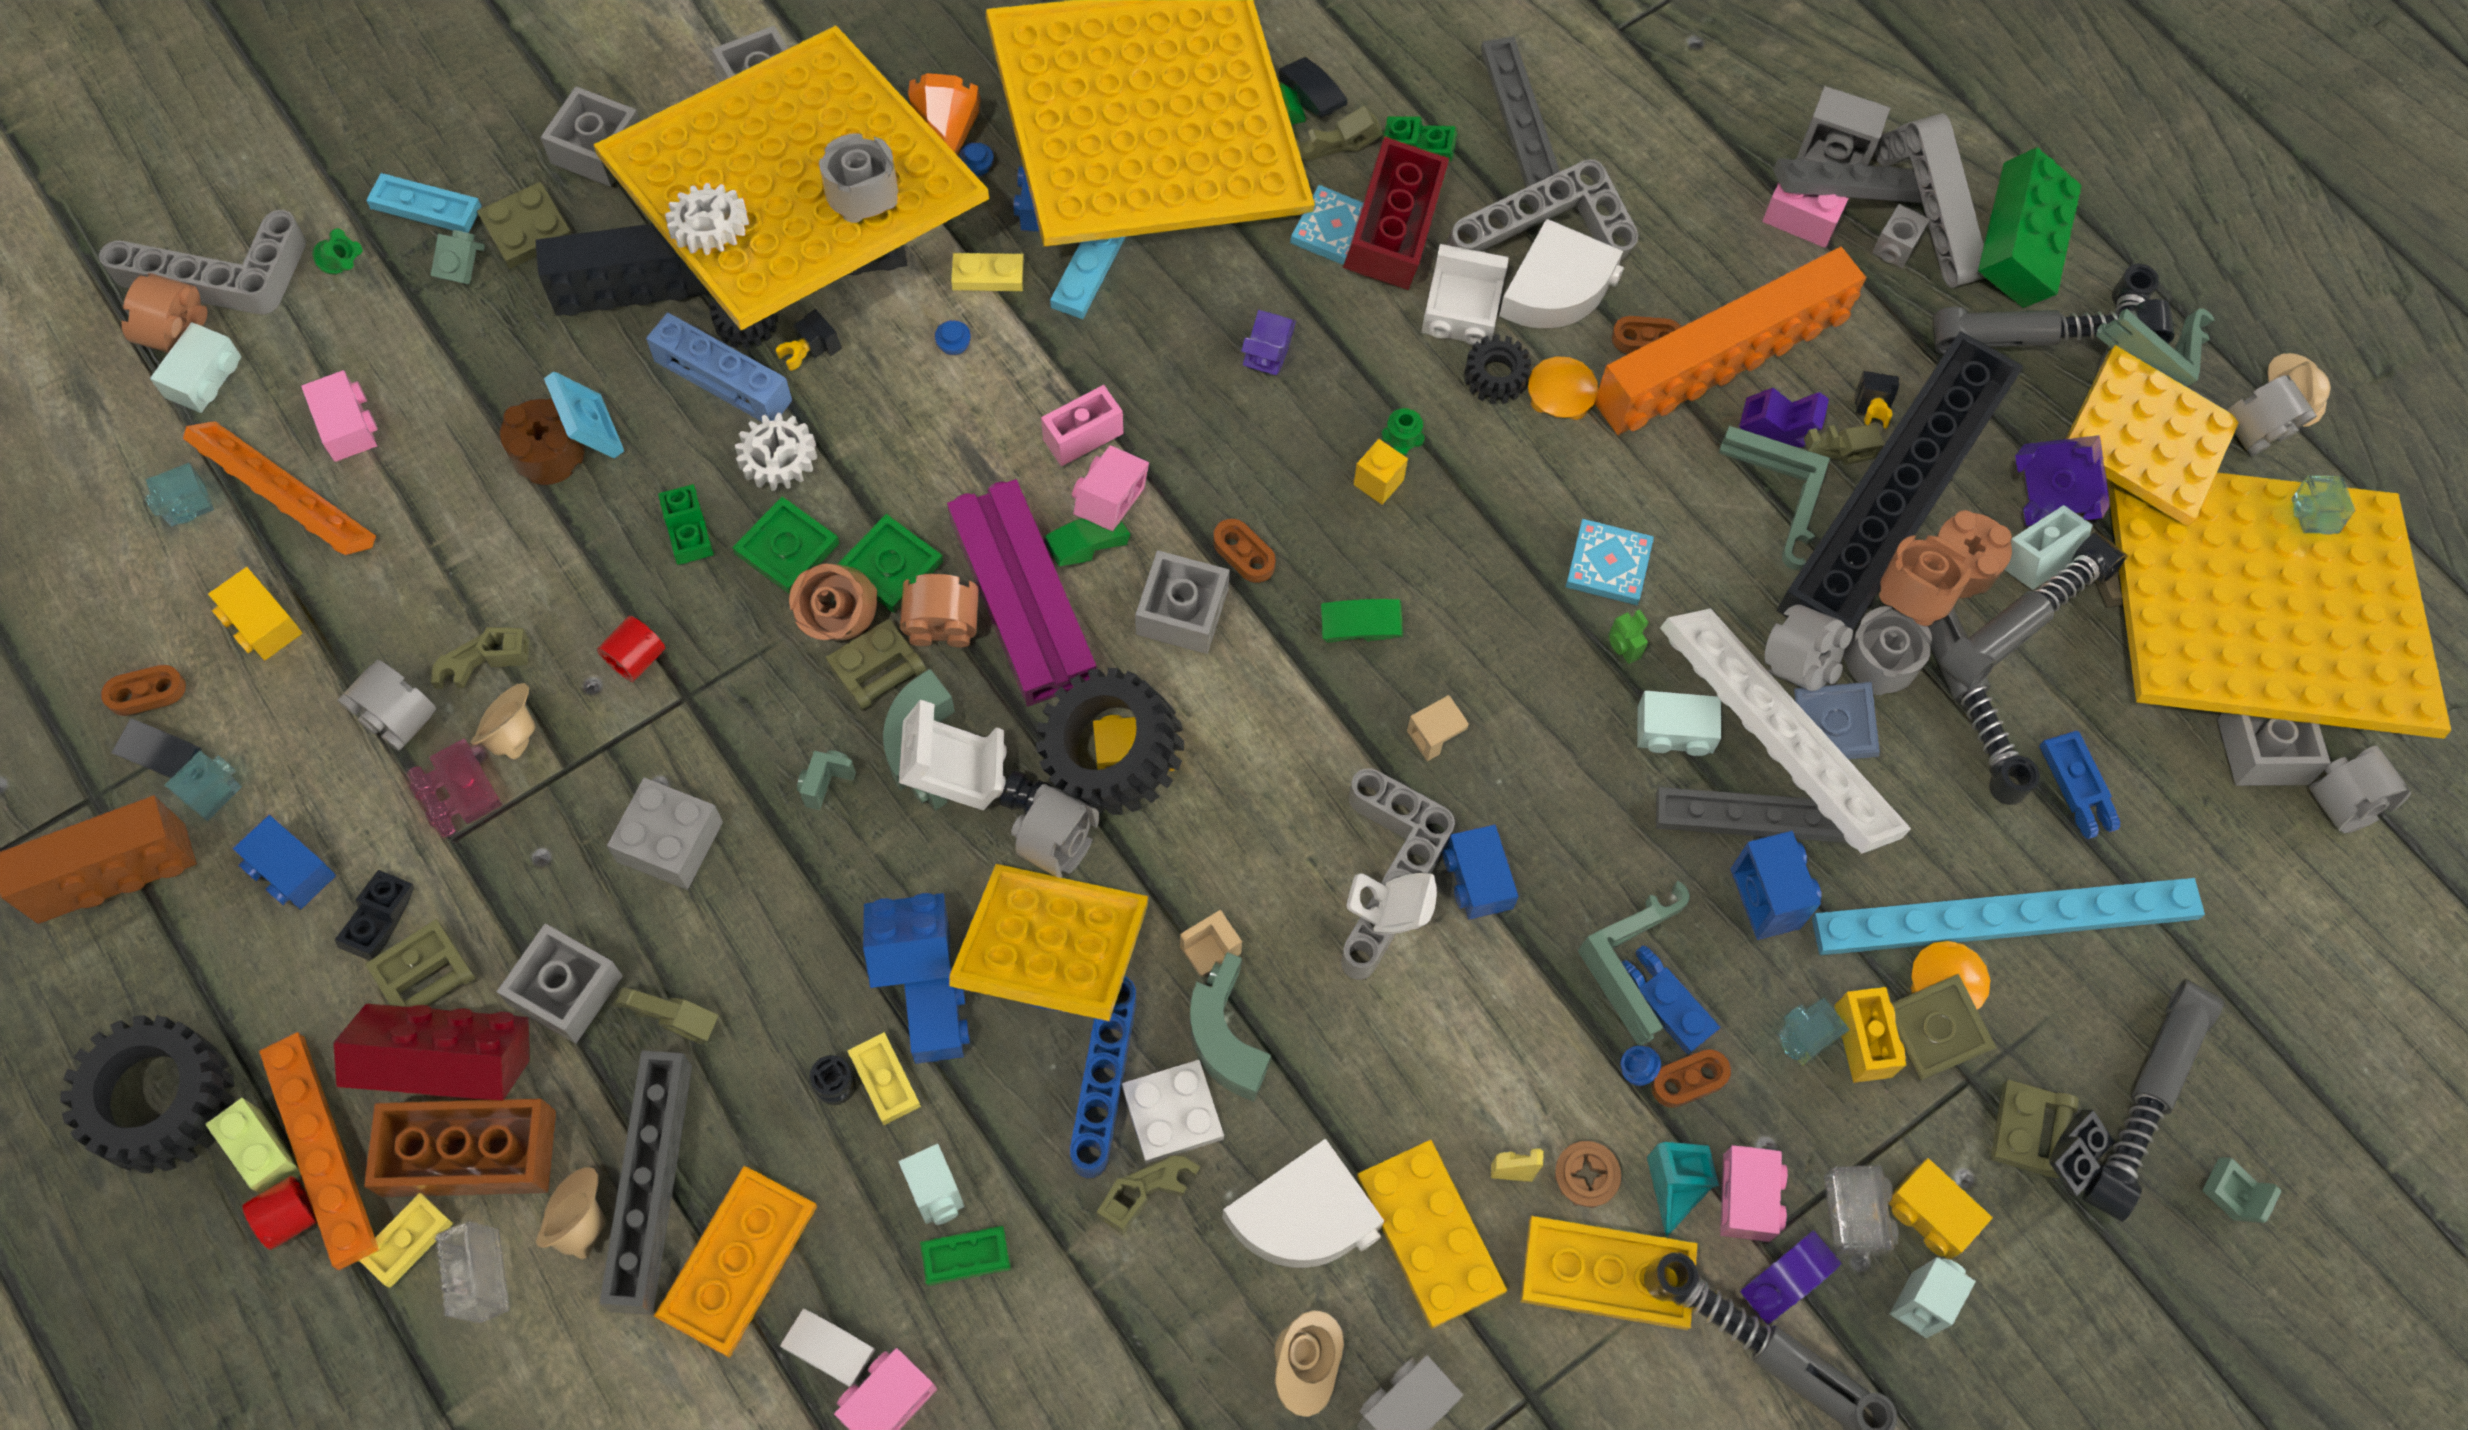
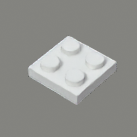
M1200 1060L1122 1083V1090L1145 1164L1224 1140V1134Z

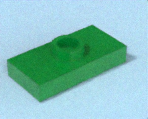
M1004 1226L920 1242L927 1286L1011 1270Z

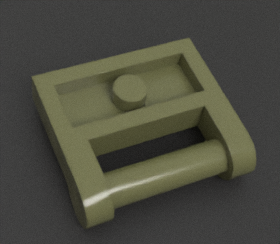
M890 618L825 657L828 666L861 711L871 706L873 699L912 675L918 677L926 671V667L920 657L912 650ZM901 658L903 659V664L864 688L859 686V684Z
M437 919L365 964L385 998L392 1006H428L460 984L468 985L477 979ZM450 962L454 970L407 1000L403 999L400 994L401 992Z
M2006 1080L2002 1084L1990 1160L2060 1179L2049 1162L2059 1138L2072 1122L2073 1113L2078 1111L2079 1099L2071 1094L2054 1093L2012 1080ZM2045 1108L2056 1110L2048 1159L2038 1156Z

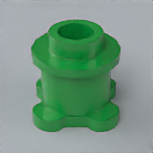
M335 228L329 233L330 239L318 242L312 251L316 266L321 271L331 275L352 269L354 267V259L361 255L363 251L360 243L349 239L342 229Z
M1400 408L1390 414L1387 427L1382 430L1381 438L1384 442H1388L1396 451L1406 456L1410 449L1420 447L1424 443V434L1422 433L1423 420L1412 409Z

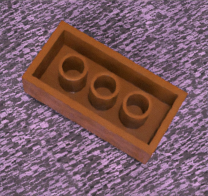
M153 795L1 851L0 895L7 903L37 924L80 908L98 906L106 898L114 895L138 891L146 883L159 878L175 877L181 874L184 869L197 865L186 824Z
M542 1099L375 1103L364 1187L381 1197H415L419 1193L424 1196L548 1193L556 1110Z

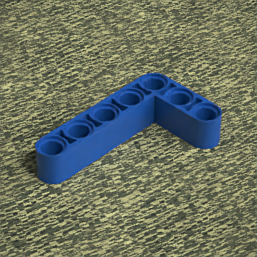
M1124 976L1120 991L1125 992L1129 996L1128 1000L1123 1004L1114 1006L1110 1021L1094 1018L1070 1145V1157L1074 1171L1084 1178H1095L1105 1171L1109 1160L1136 1010V988L1133 982L1126 976ZM1029 1004L1030 1006L1035 1008L1064 1012L1060 1010ZM1108 1029L1117 1030L1122 1034L1121 1039L1113 1044L1103 1042L1100 1036ZM1108 1068L1115 1073V1076L1107 1083H1099L1093 1079V1074L1098 1069ZM1094 1107H1100L1108 1115L1104 1121L1092 1123L1085 1118L1086 1113ZM1086 1147H1093L1101 1155L1096 1162L1085 1164L1078 1159L1079 1152Z

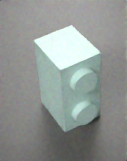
M191 322L150 377V380L164 398L202 413L208 403L214 400L218 389L228 375L235 371L242 356L229 337Z
M2063 505L2011 539L2012 555L2005 571L2034 590L2055 576L2060 570L2065 569L2069 563L2073 562V555L2090 536L2092 524Z
M1644 691L1638 704L1637 747L1648 748L1649 751L1654 753H1666L1670 750L1686 751L1687 754L1692 756L1713 754L1721 740V700L1717 696Z
M939 1144L899 1161L926 1225L933 1221L935 1225H941L959 1215L957 1210L965 1206Z
M1937 1257L1911 1273L1890 1315L1925 1338H1928L1953 1325L1976 1281L1966 1276L1965 1269L1958 1263L1946 1258L1941 1260Z

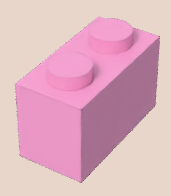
M1778 183L1762 222L1826 248L1849 198L1836 196L1835 194L1784 192L1780 183Z
M343 370L301 386L321 441L334 462L377 447L372 432L377 431L378 428L371 412L363 410L361 404L367 402V399L358 381L351 383Z
M1102 385L1041 417L1043 441L1062 467L1123 434V411L1105 385Z
M1110 445L1101 457L1096 456L1087 476L1085 478L1080 477L1077 480L1072 492V497L1076 499L1073 514L1110 531H1114L1144 490L1149 462Z
M1732 1145L1723 1154L1720 1236L1770 1242L1780 1234V1231L1785 1229L1786 1207L1780 1205L1781 1190H1784L1786 1187L1788 1172L1787 1166L1781 1164L1782 1151Z
M896 1348L891 1354L887 1351L883 1352L868 1369L871 1375L860 1387L854 1384L840 1397L837 1402L840 1408L834 1415L850 1430H900L932 1396L937 1388Z

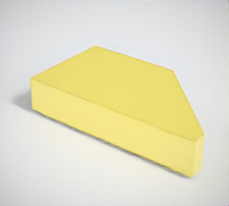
M1539 1148L1532 1149L1530 1156L1516 1155L1514 1152L1499 1153L1491 1164V1178L1532 1182L1543 1166L1544 1150Z

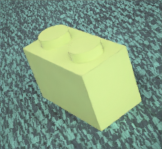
M244 1098L239 1099L205 1124L248 1186L259 1194L291 1175L295 1178L301 1175L296 1159L264 1114Z

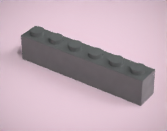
M641 1051L599 1302L600 1305L610 1312L653 1315L692 1071V1065L683 1053Z

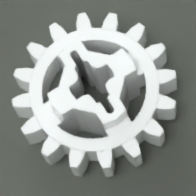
M705 183L703 190L699 191L695 186H691V194L686 195L679 192L677 194L679 202L669 203L671 212L665 213L670 237L671 239H676L677 245L680 248L688 245L690 253H695L698 248H703L705 255H709L713 247L723 252V244L728 242L731 245H736L735 235L744 236L746 233L744 225L749 224L743 198L738 199L735 190L726 193L725 187L722 184L716 190H712L709 183Z
M777 413L774 421H769L766 415H762V424L757 425L751 421L749 422L751 432H740L739 436L742 443L735 444L738 455L736 459L739 468L743 469L745 478L747 480L754 478L757 487L761 488L765 482H768L771 491L776 490L778 483H783L789 489L791 488L790 480L795 478L797 481L803 482L802 471H813L811 460L817 459L813 434H809L805 423L798 426L796 417L791 416L786 422L783 421L781 413Z

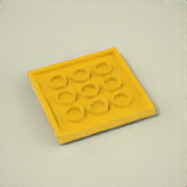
M2115 345L2107 353L2066 439L2100 435L2106 478L2177 521L2189 526L2198 516L2239 422L2230 412Z
M995 864L950 973L949 986L1110 1021L1148 907V896Z

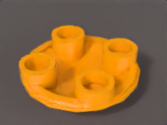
M1555 356L1543 360L1533 368L1528 379V393L1531 397L1532 408L1537 412L1547 413L1559 418L1582 419L1586 415L1587 410L1594 405L1598 392V382L1592 370L1583 362L1570 357Z
M1952 941L1935 942L1922 949L1913 962L1911 992L1912 994L1959 974L1978 1010L1989 996L1991 980L1987 966L1976 952L1964 944Z

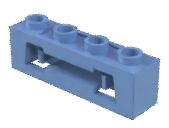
M668 312L646 337L656 363L761 422L762 415H766L769 421H774L777 413L782 414L792 402L785 377ZM674 357L675 359H677L679 361V364L672 361V358Z

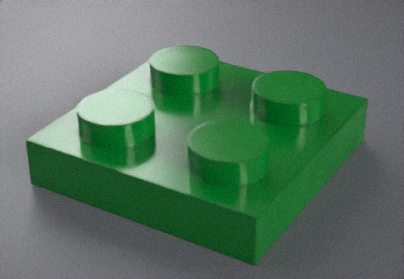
M782 496L732 549L737 557L790 595L791 588L797 577L804 571L820 565L840 542L837 535Z
M885 514L837 565L849 566L862 572L876 587L877 601L895 613L902 605L904 581L909 579L910 584L916 583V576L932 574L943 563V556L896 520Z

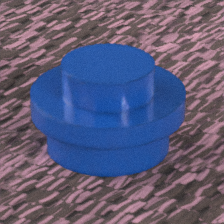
M982 143L968 144L959 153V158L976 176L986 174L994 161L992 150Z
M951 320L944 322L936 329V344L939 349L948 355H959L970 344V330L960 321Z
M1633 1046L1623 1054L1621 1059V1069L1624 1078L1635 1086H1643L1652 1082L1657 1077L1661 1068V1059L1658 1053L1647 1046Z

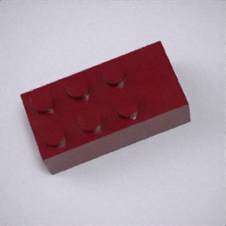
M1387 137L1383 138L1342 268L1409 290L1420 263L1450 158Z
M366 1003L333 1042L336 1087L504 1101L530 1061L529 1017L514 1016L510 1012L476 1013L466 1008L440 1010L432 1009L427 1005L404 1007Z

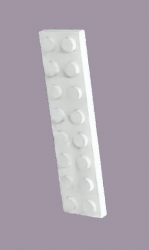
M1711 609L1668 617L1660 629L1669 638V643L1672 647L1680 651L1693 665L1694 671L1700 677L1706 679L1714 688L1718 698L1724 704L1730 706L1740 717L1743 726L1749 732L1755 734L1765 745L1768 754L1774 760L1780 762L1791 774L1793 782L1800 789L1807 792L1818 805L1819 811L1826 818L1833 821L1844 834L1848 844L1863 854L1900 840L1911 830L1906 822Z

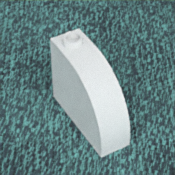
M1546 219L1504 295L1499 316L1523 326L1547 329L1567 326L1583 319L1599 305L1609 286L1616 287L1624 270V267L1619 265L1623 251Z
M1326 1139L1223 1209L1222 1215L1223 1220L1236 1238L1255 1255L1274 1264L1294 1268H1308L1327 1264L1347 1254L1355 1247L1363 1251L1380 1239L1381 1236L1378 1231L1381 1230L1384 1223L1381 1215Z

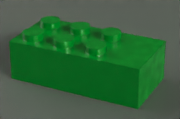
M2038 147L2003 163L1978 267V272L2022 308L2058 294L2082 186Z

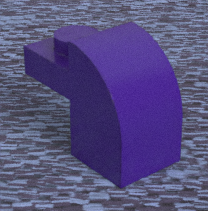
M1258 310L1251 337H1245L1241 352L1246 353L1243 366L1278 375L1286 357L1297 320Z
M1772 387L1746 398L1739 427L1742 430L1797 448L1804 447V437L1810 429L1816 428L1817 431L1822 429L1829 399L1818 392L1792 402Z
M1813 1230L1740 1290V1293L1765 1323L1769 1325L1823 1282L1842 1263Z

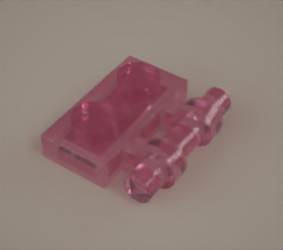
M465 738L429 757L435 770L425 775L422 767L417 766L407 772V776L412 783L410 785L411 792L415 799L422 801L427 811L425 817L429 825L436 827L441 837H448L455 832L451 822V818L455 814L460 813L463 820L468 824L503 805ZM444 785L450 798L440 802L435 792L437 788Z

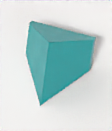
M1662 1142L1657 1144L1646 1157L1666 1238L1712 1188L1719 1186L1710 1148L1707 1145Z

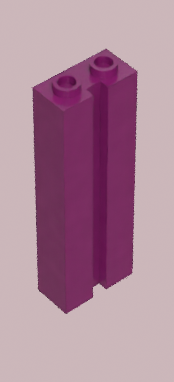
M1015 479L1009 482H997L988 488V494L976 497L975 493L962 494L956 497L954 501L948 502L947 507L956 537L975 583L979 588L980 595L1025 704L1029 707L1056 697L1054 693L1060 687L1064 688L1067 692L1073 688L1070 679L1077 675H1080L1085 681L1089 680L1088 671L1097 669V666L1019 483Z

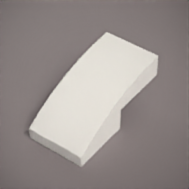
M804 1308L780 1345L781 1348L848 1387L856 1383L875 1351L873 1347Z

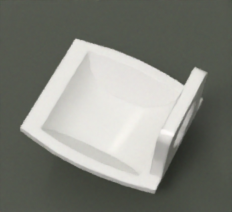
M1415 873L1393 879L1384 886L1365 874H1356L1346 906L1350 912L1374 924L1373 931L1377 933L1395 934L1418 929L1429 922L1434 912L1437 896L1435 878L1433 874ZM1364 887H1368L1373 892L1374 899L1379 901L1378 907H1372L1368 910L1362 906L1360 892Z

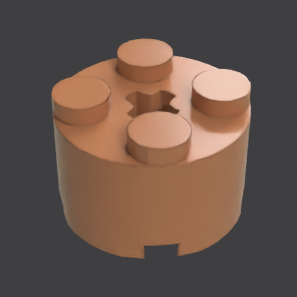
M147 273L148 277L140 275L130 286L124 300L123 309L129 311V321H122L123 334L129 342L169 353L191 322L200 326L204 325L207 319V307L201 305L199 292L191 284L153 273Z
M1967 510L1960 511L1947 520L1936 535V537L1956 546L1966 557L1963 562L1966 569H1971V577L1959 598H1971L1972 595L1987 592L2010 562L2012 555L2011 532L2007 527L1998 524L1985 515L1972 513Z
M1917 535L1909 536L1899 544L1881 578L1879 598L1884 604L1892 606L1900 613L1911 617L1917 624L1930 626L1934 621L1946 617L1952 611L1971 577V569H1966L1963 563L1966 557L1950 542L1929 535L1926 540H1914Z
M821 564L804 571L797 577L790 591V610H793L799 629L810 637L820 640L837 641L854 639L859 637L874 619L877 608V589L862 572L855 568L836 564ZM832 596H834V600L837 601L836 607L834 604L830 603V599Z
M945 574L916 576V583L910 584L909 579L904 581L900 629L904 634L910 636L909 643L916 646H930L933 640L947 641V644L952 647L962 648L969 646L970 638L976 635L978 586L969 581V587L960 585V577Z

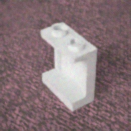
M1440 244L1421 333L1430 334L1436 338L1461 340L1471 345H1474L1477 341L1481 344L1482 338L1488 336L1491 342L1509 257Z
M920 700L903 720L899 783L984 811L995 798H999L1002 795L1006 784V778L1003 776V762L1007 753V747L1004 745V730L996 727L988 737H981L934 721L935 704Z

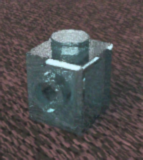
M190 463L146 479L150 494L145 496L150 510L155 516L162 515L171 527L190 522L195 517L214 510L203 479Z
M2306 476L2292 497L2294 514L2299 519L2303 533L2339 534L2356 511L2343 476Z
M199 751L165 784L173 794L207 822L242 788L232 777L236 770L219 755L212 760L202 751Z
M1822 998L1807 1010L1801 1004L1783 1018L1786 1025L1777 1035L1781 1039L1780 1043L1785 1053L1790 1058L1797 1059L1803 1067L1840 1041L1850 1029L1827 1000Z

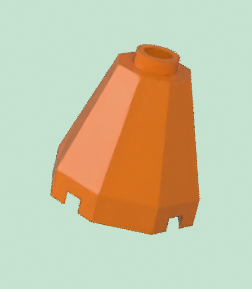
M926 73L921 76L920 83H917L916 78L911 80L908 91L910 105L952 151L958 155L980 112L981 96L978 86L970 83V89L962 86L963 79L955 75Z

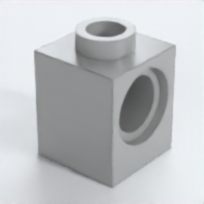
M1898 204L1883 229L1872 254L1882 258L1885 262L1892 263L1903 269L1930 219Z

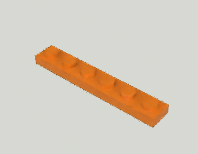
M216 421L186 426L183 439L194 446L200 454L209 457L223 467L225 472L240 479L253 492L262 495L276 505L278 510L293 517L304 525L307 531L318 535L329 543L335 551L347 555L373 547L376 535Z
M296 1032L259 1050L331 1264L334 1268L341 1270L379 1251V1247L305 1037Z

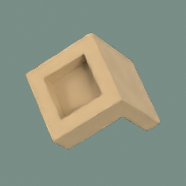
M1448 695L1411 715L1407 732L1425 759L1429 761L1440 755L1443 742L1467 730L1468 722Z
M1221 910L1180 934V947L1200 977L1208 975L1215 962L1222 964L1227 952L1236 956L1241 954L1242 941Z

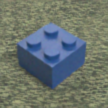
M1793 831L1747 842L1730 868L1757 940L1801 929L1821 904L1819 884L1814 878L1811 879L1806 866L1807 855L1805 848L1800 842L1796 841Z
M921 893L914 897L895 900L882 898L872 903L864 904L863 949L870 988L950 977L952 971L950 930L944 893Z

